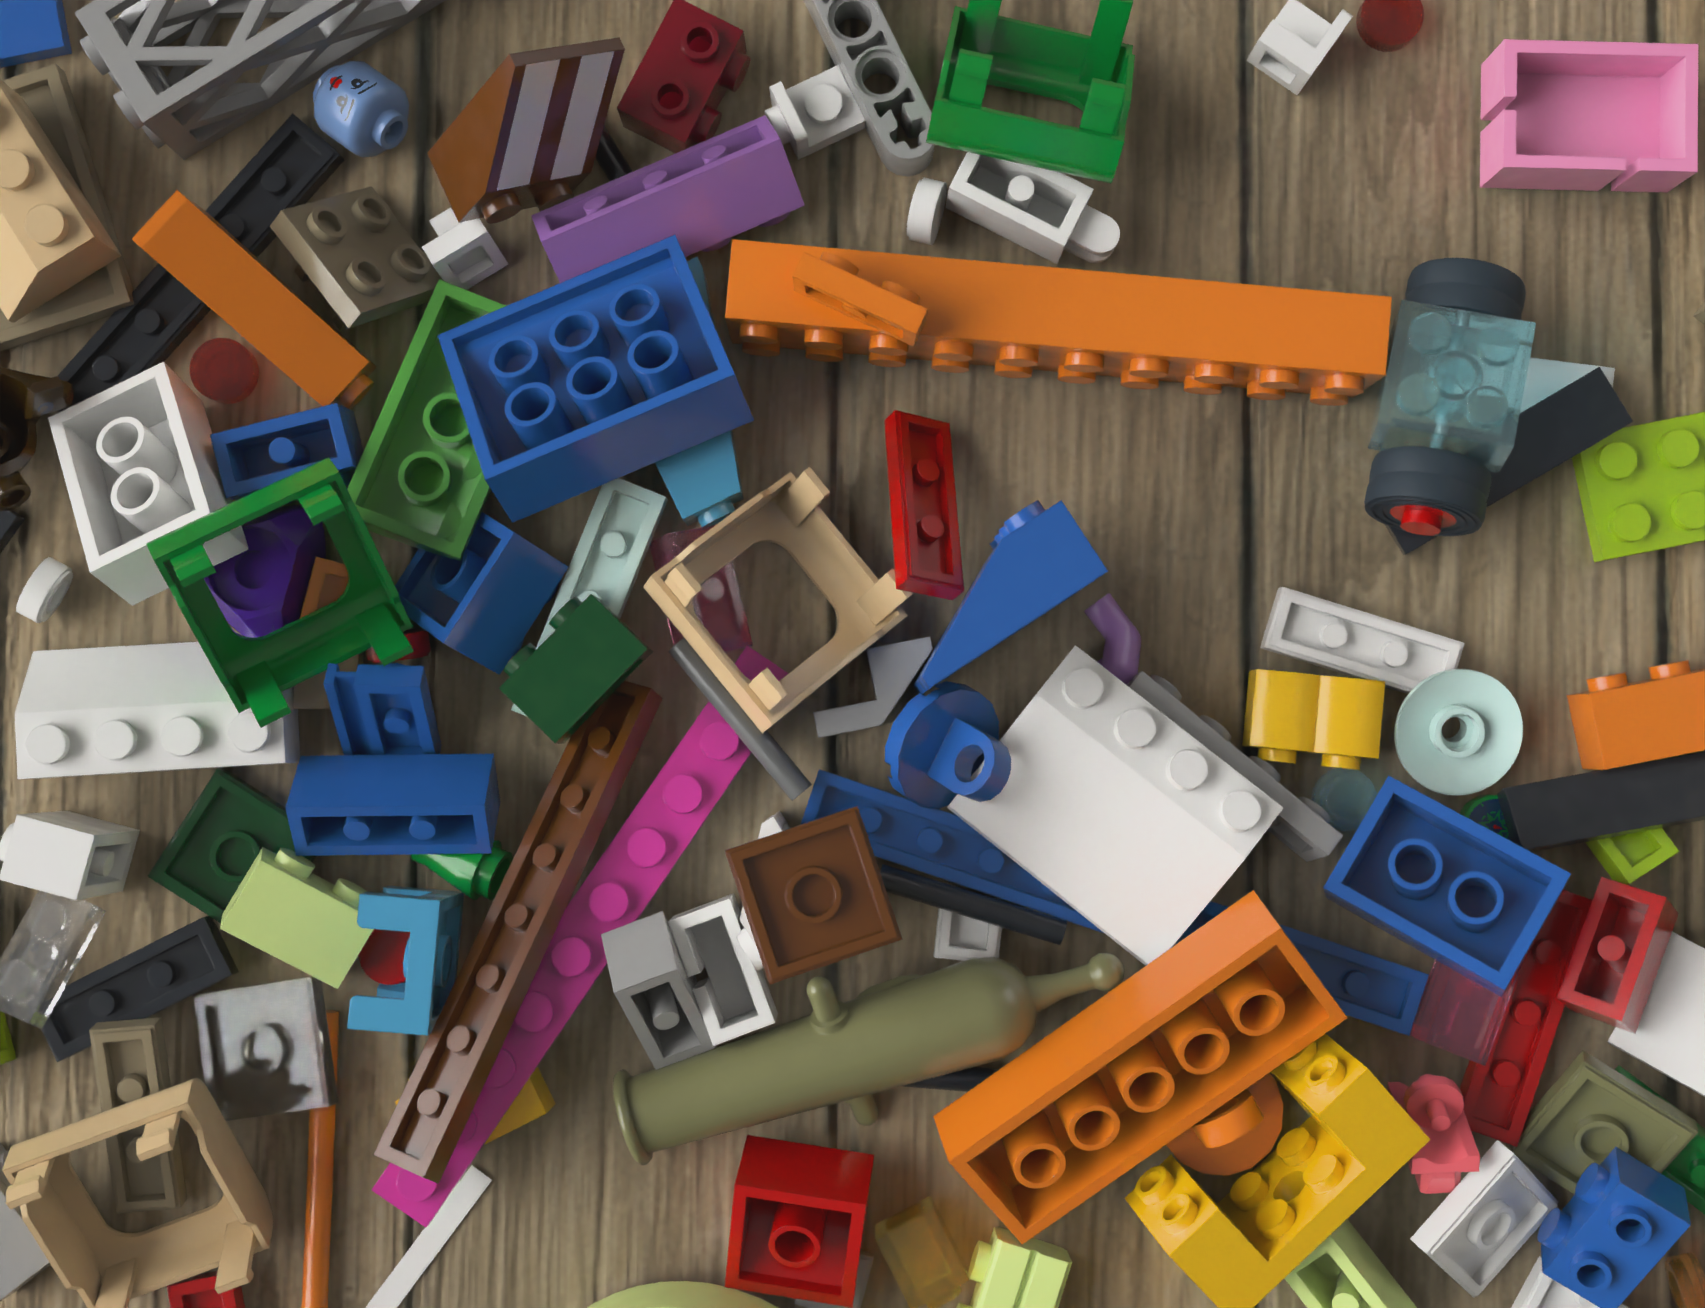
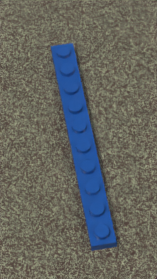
M819 769L801 824L858 806L874 856L1102 932L957 815L940 809L919 807L907 798ZM1210 901L1174 945L1223 912L1228 906ZM1279 924L1345 1015L1408 1036L1410 1035L1429 974Z

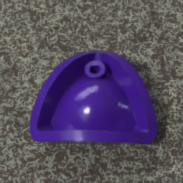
M301 505L279 507L241 525L249 549L213 566L216 573L204 578L227 622L242 636L252 638L265 636L298 620L300 617L315 557L326 559L323 523L320 522L313 525Z

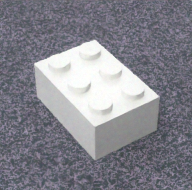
M162 362L48 418L89 571L132 606L169 588L156 566L146 543L234 502L225 496L210 438L212 431L202 400L165 362ZM242 526L236 527L203 544L213 566L249 549Z

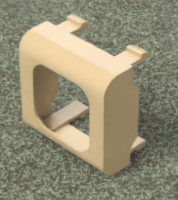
M810 467L804 470L797 479L789 472L768 489L759 492L692 542L678 556L652 574L643 586L762 734L906 618L908 615L900 605L913 594L912 592L896 589L895 570L893 568L881 579H878L818 505L830 494V491ZM760 542H772L785 548L829 601L837 615V629L833 638L780 681L776 679L768 668L763 670L752 681L749 680L700 622L693 607V600L703 589L701 587L703 582L752 545Z
M199 1078L188 1080L11 1146L2 1169L11 1184L6 1190V1204L8 1208L13 1209L20 1206L24 1223L64 1287L77 1290L87 1308H128L130 1299L217 1267L219 1268L215 1290L220 1294L250 1283L254 1277L251 1269L253 1255L270 1248L273 1215L267 1194L210 1091ZM180 1118L184 1119L196 1134L201 1155L223 1191V1195L210 1207L142 1232L125 1233L113 1229L105 1222L70 1163L71 1151L146 1124L143 1136L138 1138L136 1142L137 1156L140 1161L173 1150Z

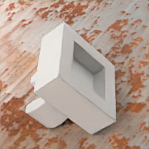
M450 207L429 220L439 237L425 244L422 248L433 267L445 282L467 290L508 265V262L480 218L459 223L454 211Z

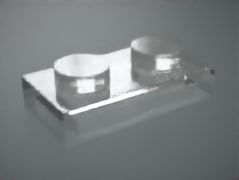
M38 890L0 958V1011L42 1029L106 911L83 899L73 900Z

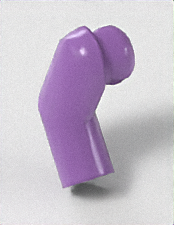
M1107 593L1084 612L1105 639L1103 658L1098 663L1127 685L1138 674L1141 636L1111 594Z

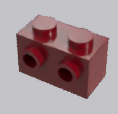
M673 0L617 106L623 127L673 153H678L713 138L722 113L717 111V108L727 89L732 92L737 91L750 65L751 58L745 55L747 50L744 31L684 0Z

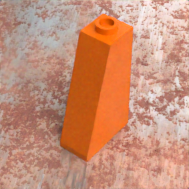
M176 190L132 238L138 246L321 406L339 403L351 410L373 387L374 382L368 376L377 366L210 214L180 191Z

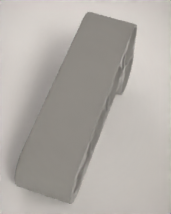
M803 0L834 65H839L865 119V128L882 163L889 171L896 175L909 177L921 173L929 166L934 154L935 145L926 143L932 113L877 0ZM854 18L865 22L869 30L860 37L851 38L841 34L837 27L844 20ZM886 74L897 85L891 92L881 95L872 93L863 83L871 75ZM900 112L901 125L906 135L910 139L919 137L917 148L910 149L905 141L896 143L898 126L895 116Z

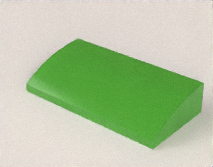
M438 280L347 488L368 531L434 554L461 561L491 488L485 481L438 335L503 308L506 305L443 280Z

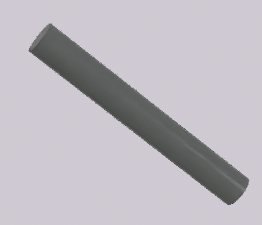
M685 638L681 639L669 650L675 661L792 801L812 785L768 731H765L763 734Z

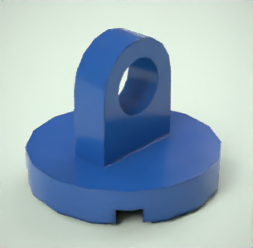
M946 681L936 684L935 687L939 689L932 691L927 696L919 693L907 702L893 722L885 745V762L891 766L892 777L888 776L892 788L919 807L934 809L948 806L957 794L971 800L983 802L991 800L1002 791L1007 784L1011 772V756L1008 748L999 740V720L993 704L966 684ZM984 761L981 773L972 781L971 776Z

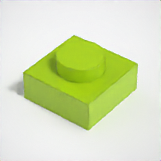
M1662 828L1585 842L1611 879L1626 885L1631 884L1680 852Z

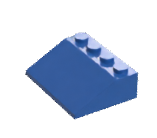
M676 235L438 335L485 481L512 523L754 421Z
M1037 500L1004 522L1005 526L998 530L1000 533L994 536L995 540L989 543L993 552L983 564L913 684L918 694L925 693L1108 572L1062 500L1047 510Z

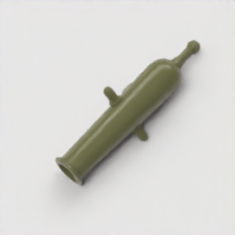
M1098 953L1090 959L1088 964L1055 974L1025 976L1016 965L996 957L970 958L924 975H904L869 987L861 992L857 998L844 1003L838 1001L833 986L827 978L816 976L807 984V995L813 1008V1012L807 1016L720 1045L717 1048L657 1070L654 1068L631 1076L624 1069L615 1073L613 1077V1095L624 1139L634 1160L640 1165H647L653 1157V1152L840 1102L849 1103L853 1115L859 1124L870 1126L876 1122L879 1116V1109L873 1096L874 1093L1005 1058L1021 1048L1036 1028L1037 1013L1061 999L1093 989L1111 991L1123 981L1124 965L1116 955Z

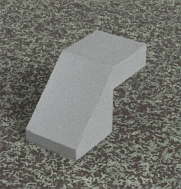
M925 637L867 649L866 654L875 700L813 712L818 738L881 726L932 651L931 638Z

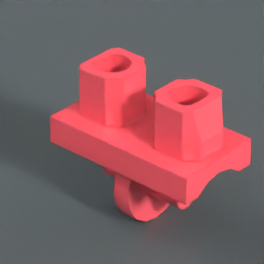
M1424 1074L1417 1081L1413 1082L1410 1087L1401 1082H1388L1387 1091L1431 1139L1408 1161L1410 1172L1415 1174L1421 1193H1451L1461 1181V1172H1479L1480 1154L1463 1110L1464 1101L1461 1090L1452 1079L1445 1076Z

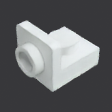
M839 65L786 90L781 81L769 87L772 107L764 111L765 116L777 132L782 144L790 142L798 160L865 128V119Z

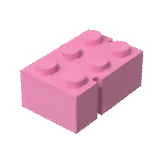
M1504 39L1481 64V120L1493 121L1480 132V188L1599 191L1611 182V191L1669 192L1698 172V44Z

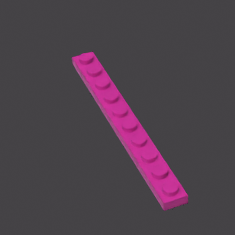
M746 646L735 662L739 670L751 681L766 668L772 672L778 681L789 674L749 646ZM709 701L566 907L439 1184L389 1163L372 1188L373 1192L424 1227L430 1225L606 967L607 960L601 934L639 919L752 752Z

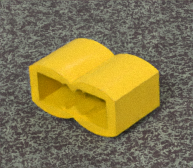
M1251 670L1248 677L1242 746L1258 748L1257 757L1264 761L1296 764L1297 752L1322 754L1321 767L1360 770L1361 758L1379 759L1385 682L1276 670Z

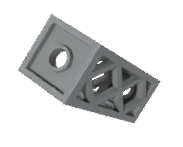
M94 0L74 13L88 36L79 40L80 44L102 75L108 73L120 89L113 97L128 121L135 129L142 127L157 148L167 144L185 160L315 81L329 68L341 65L445 0H181L177 2L175 0ZM122 12V14L117 19L114 17ZM221 18H241L227 46H207ZM265 18H282L257 34ZM192 30L184 46H167ZM269 64L260 83H234L245 71ZM205 65L193 73L196 66ZM161 66H173L168 77Z

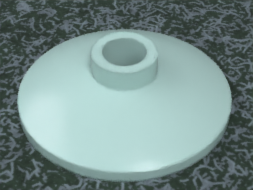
M1471 669L1441 671L1420 682L1403 701L1398 711L1394 728L1396 751L1409 775L1418 783L1434 792L1452 796L1477 793L1499 781L1515 762L1523 738L1521 712L1511 692L1495 678ZM1457 717L1460 722L1458 733L1451 738H1444L1442 735L1443 724L1446 720Z

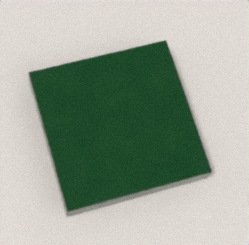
M217 768L148 874V877L221 923L224 910L262 847L275 854L278 853L280 848H286L295 852L286 808L225 768ZM303 856L311 862L316 858V856Z

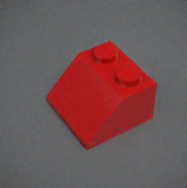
M747 1135L734 1185L725 1287L853 1308L874 1154Z

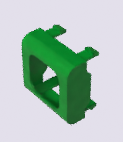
M969 0L968 8L955 6L926 143L1111 184L1125 142L1126 123L1132 97L1135 55L1132 54L1133 45L1122 43L1133 0H1100L1091 36L998 16L1002 0ZM986 85L999 86L1071 103L1083 112L1079 128L982 107Z
M329 457L146 543L156 566L238 713L251 708L260 728L292 713L282 692L327 670L328 663L339 664L371 647L383 666L414 652L411 644L403 634L404 631L412 628L413 625L402 605L397 589L364 520L355 506L339 471ZM297 500L313 525L324 522L347 569L348 583L346 589L331 604L265 636L254 638L242 636L230 627L204 580L205 577L216 573V570L203 544L276 508Z

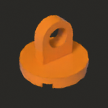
M1268 1073L1166 1144V1146L1181 1163L1202 1174L1230 1176L1253 1168L1271 1152L1282 1130L1284 1104L1276 1080Z

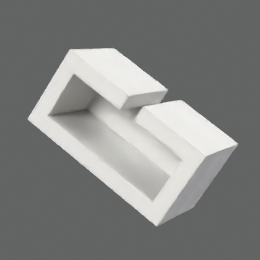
M734 893L676 914L668 921L687 976L691 977L701 973L704 967L708 973V978L697 982L693 993L713 1046L774 1024L778 1014L762 969L756 970L737 939V936L741 934L740 930L744 926L740 922L741 912Z

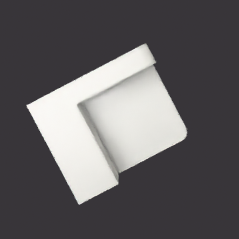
M1288 0L1275 20L1273 19L1258 39L1246 61L1295 95H1298L1353 15L1342 9L1334 22L1330 24L1299 1Z

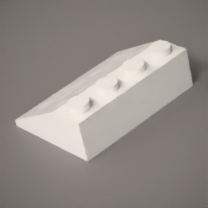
M1076 645L1000 739L1008 748L1011 756V772L1007 784L1002 791L991 800L983 802L971 800L957 794L947 807L1145 966L1172 948L1246 859L1283 809L1275 800ZM984 761L971 776L972 781L981 773Z

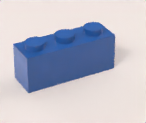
M494 753L300 756L285 807L296 856L491 854L501 802Z

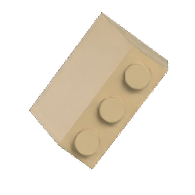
M0 80V308L8 321L14 323L122 255L22 96Z

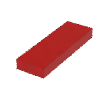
M894 410L884 420L896 589L953 601L964 592L950 423Z

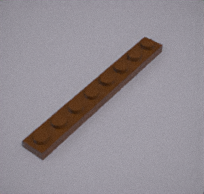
M625 681L571 736L373 1155L439 1184L663 698L652 688Z

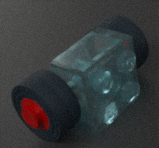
M1442 258L1424 262L1412 270L1407 282L1406 298L1401 300L1391 329L1388 343L1386 376L1381 378L1368 449L1380 452L1376 454L1371 465L1364 504L1365 511L1373 519L1399 530L1426 536H1462L1474 533L1481 528L1485 519L1486 501L1491 487L1490 471L1499 473L1514 447L1536 323L1521 320L1526 290L1524 282L1515 273L1486 261L1468 258Z

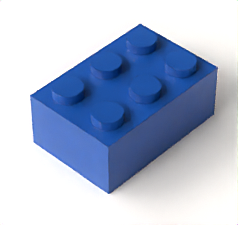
M1388 776L1323 889L1326 898L1502 997L1563 892L1571 873Z

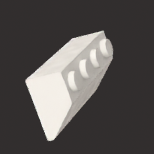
M199 642L33 651L15 711L17 779L299 763L298 709H293L294 686L282 692L292 713L260 728L251 708L238 713Z

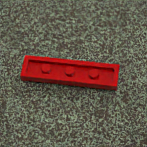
M1563 890L1504 995L1500 997L1492 992L1460 1085L1464 1101L1463 1110L1471 1131L1516 1147L1518 1146L1565 1007L1557 999V995L1592 903L1591 899Z

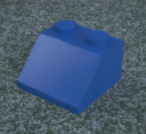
M481 512L461 561L418 549L395 587L402 605L411 620L445 645L500 675L510 658L521 648L524 636L544 605L555 595L558 584L569 567Z

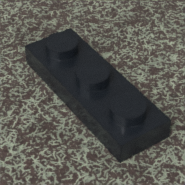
M205 916L29 1005L56 1061L59 1062L91 1047L89 1030L97 1022L149 1018L239 971L214 919L210 916Z

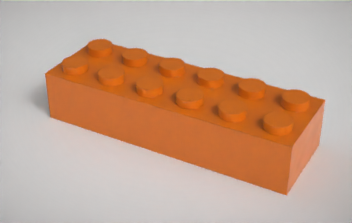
M1252 890L933 1117L948 1162L1023 1245L1347 1019V1016L1256 892Z

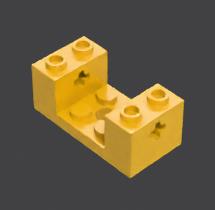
M1324 1034L1271 1071L1273 1076L1310 1117L1298 1128L1287 1132L1279 1141L1277 1148L1252 1172H1248L1238 1178L1231 1187L1230 1193L1218 1204L1171 1154L1159 1166L1148 1169L1139 1178L1135 1188L1124 1198L1169 1257L1218 1308H1254L1431 1140L1372 1072L1327 1034Z

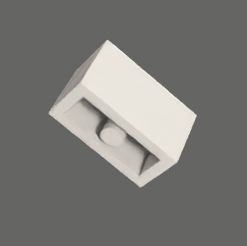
M70 811L17 814L15 823L8 826L0 842V861H3L0 880L73 900L122 892L140 830Z

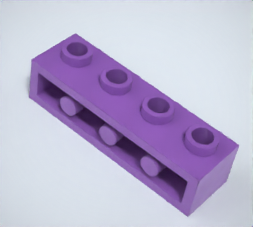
M764 115L531 216L558 280L562 283L673 235H676L685 257L698 251H714L729 243L735 235L756 226L767 227L783 221L791 211L803 207L805 204L782 141Z

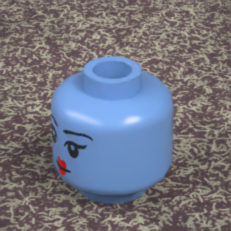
M349 61L342 65L333 66L324 72L317 81L313 91L314 118L318 127L349 151L360 157H373L387 149L396 147L405 137L408 130L407 119L409 115V101L405 91L366 62Z

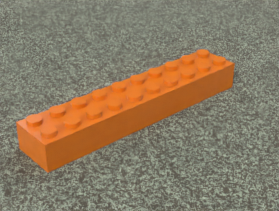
M732 239L725 320L732 343L742 344V352L756 356L780 355V348L806 350V358L823 362L842 361L843 353L869 355L868 363L882 367L906 366V359L932 361V369L949 373L968 372L970 364L995 366L994 374L1007 378L1032 377L1033 370L1058 372L1057 379L1059 381L1075 384L1094 383L1096 375L1121 377L1120 385L1133 389H1156L1159 387V381L1184 383V391L1192 394L1222 393V386L1247 388V397L1253 399L1281 400L1285 398L1286 392L1310 394V402L1314 404L1340 406L1348 404L1349 397L1354 398L1358 394L1364 393V390L1386 376L1392 297ZM803 252L819 259L823 252L833 253L857 266L859 269L857 276L881 287L883 281L888 280L915 292L920 297L918 305L928 309L925 325L915 346L913 347L795 292L792 275Z

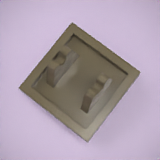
M372 186L283 209L270 226L298 262L294 272L302 282L311 279L335 310L336 315L333 318V322L340 331L429 302L438 280H443L427 255L417 246L393 215L390 207L380 198Z

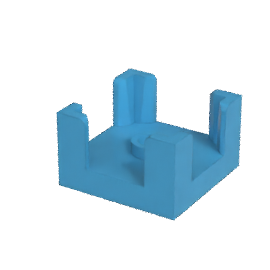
M386 886L383 887V893L365 892L359 895L357 916L359 927L410 932V938L406 944L403 961V973L406 982L394 985L380 983L377 987L376 996H353L349 1003L347 1029L427 1036L431 1034L457 979L464 893L450 890Z

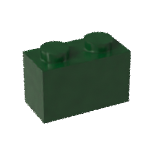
M592 594L583 602L577 596L569 600L549 622V625L555 631L538 648L532 643L527 644L508 662L503 670L509 678L499 689L555 744H564L653 653L599 598Z

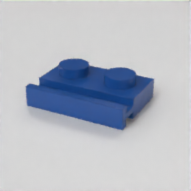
M328 663L323 685L344 755L440 754L442 744L424 666H409L400 663H390L386 666L358 664L356 672H342L338 664Z

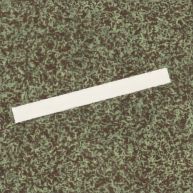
M471 1165L430 1225L424 1228L365 1308H397L492 1179Z

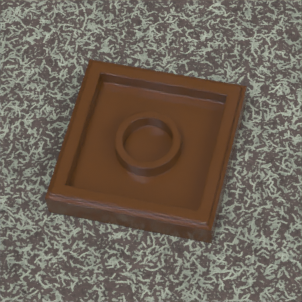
M858 806L725 850L769 985L903 940Z

